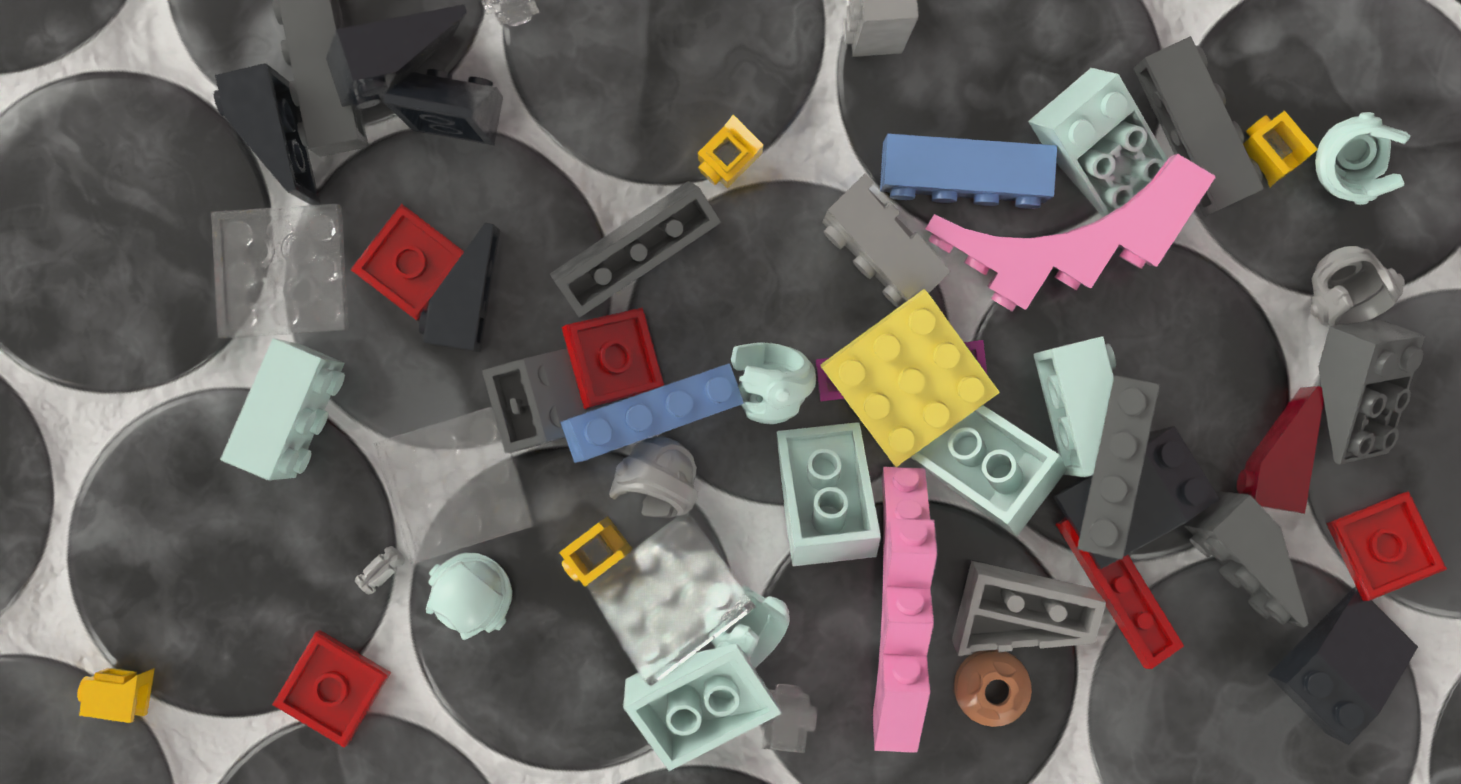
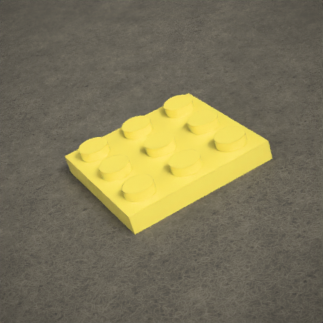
M925 289L821 364L824 372L895 467L902 464L1000 393Z

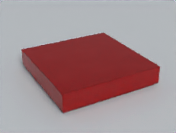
M401 204L350 270L415 320L420 321L423 309L428 310L429 300L464 251Z
M643 307L571 323L561 327L584 409L630 398L664 386Z
M1409 491L1326 523L1363 601H1370L1447 570Z
M318 630L313 635L272 705L345 748L349 745L391 672L323 631Z

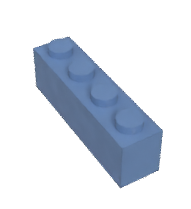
M887 134L883 142L880 192H890V198L897 200L915 199V194L932 195V201L940 203L957 202V197L974 198L973 203L976 205L995 206L999 205V200L1015 201V207L1040 208L1041 203H1045L1054 197L1057 145Z
M729 363L578 415L560 423L574 463L742 405L744 402Z

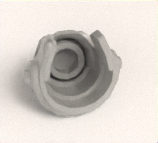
M1358 246L1339 248L1327 254L1318 262L1311 278L1314 296L1311 298L1312 305L1310 306V311L1313 317H1317L1324 326L1369 321L1394 306L1403 294L1405 281L1403 276L1397 274L1394 269H1386L1369 249H1363Z
M667 437L647 438L637 443L633 447L630 456L624 458L617 465L609 495L611 498L616 499L619 495L626 494L627 492L647 494L642 502L643 508L641 513L644 516L671 518L684 515L693 508L698 496V491L694 489L693 485L697 469L694 458L690 451L678 441Z

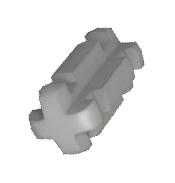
M393 546L385 548V554H379L363 570L364 574H360L355 578L358 587L366 594L374 593L376 591L375 586L379 587L397 571V565L404 564L405 558Z

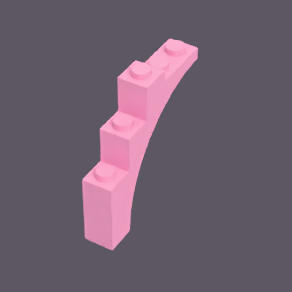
M1179 154L1172 155L1150 183L1123 206L1094 223L1062 234L1034 238L996 237L964 229L935 214L925 229L932 233L928 241L949 254L953 247L963 251L968 255L964 263L986 275L990 268L996 271L988 284V287L995 291L991 297L992 300L1012 312L1016 305L1026 310L1053 267L1059 270L1055 278L1075 290L1078 289L1080 284L1092 288L1118 246L1123 249L1119 256L1136 267L1142 269L1145 263L1157 267L1216 176Z
M883 467V598L879 666L873 709L874 750L917 752L930 695L927 653L934 624L930 591L937 557L934 520H930L925 468Z

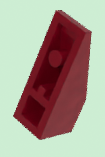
M1300 387L1246 461L1245 469L1240 472L1237 480V491L1239 494L1251 495L1261 507L1305 514L1324 402L1322 387Z

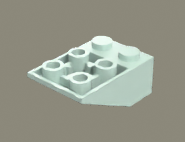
M1090 68L1028 121L1043 145H1057L1056 163L1102 217L1120 208L1150 183L1168 160L1121 77L1116 73Z

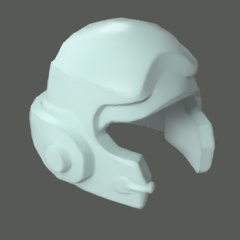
M1363 112L1358 117L1342 121L1329 129L1320 141L1315 159L1318 179L1327 191L1338 198L1354 201L1359 205L1367 204L1369 201L1375 200L1379 195L1404 186L1405 183L1401 174L1393 173L1382 178H1376L1383 175L1388 169L1391 140L1406 144L1410 135L1402 130L1382 124V119L1375 117L1374 113Z
M751 343L733 348L731 356L733 368L737 371L745 370L744 376L739 378L741 383L738 385L744 402L741 406L747 418L763 424H777L785 422L798 414L800 405L812 393L816 383L814 366L807 357L796 349L773 343Z
M465 552L453 556L441 565L436 564L430 570L431 578L428 583L432 586L426 606V613H435L437 618L448 628L460 632L463 640L471 638L483 630L488 633L493 630L499 631L506 623L505 616L512 601V588L509 577L497 562L479 553Z
M745 585L733 586L721 592L710 604L705 619L707 637L715 648L738 644L755 669L772 653L785 635L790 622L789 610L782 600L771 596L764 598Z

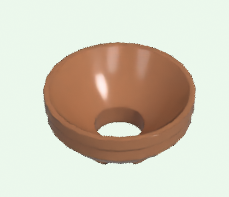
M998 649L974 652L961 663L956 672L954 694L957 703L971 720L979 724L991 727L1009 724L1023 714L1030 702L1032 690L1028 672L1022 662L1008 652H999ZM992 680H1003L1009 687L1007 699L999 704L990 703L985 697L986 686Z

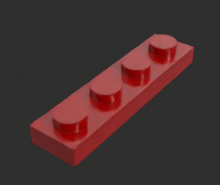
M1065 517L1056 523V526L1094 588L1105 600V606L1145 669H1153L1184 647L1129 555L1124 556L1122 560L1119 559L1102 569H1098L1089 552L1077 549L1080 538L1069 520Z

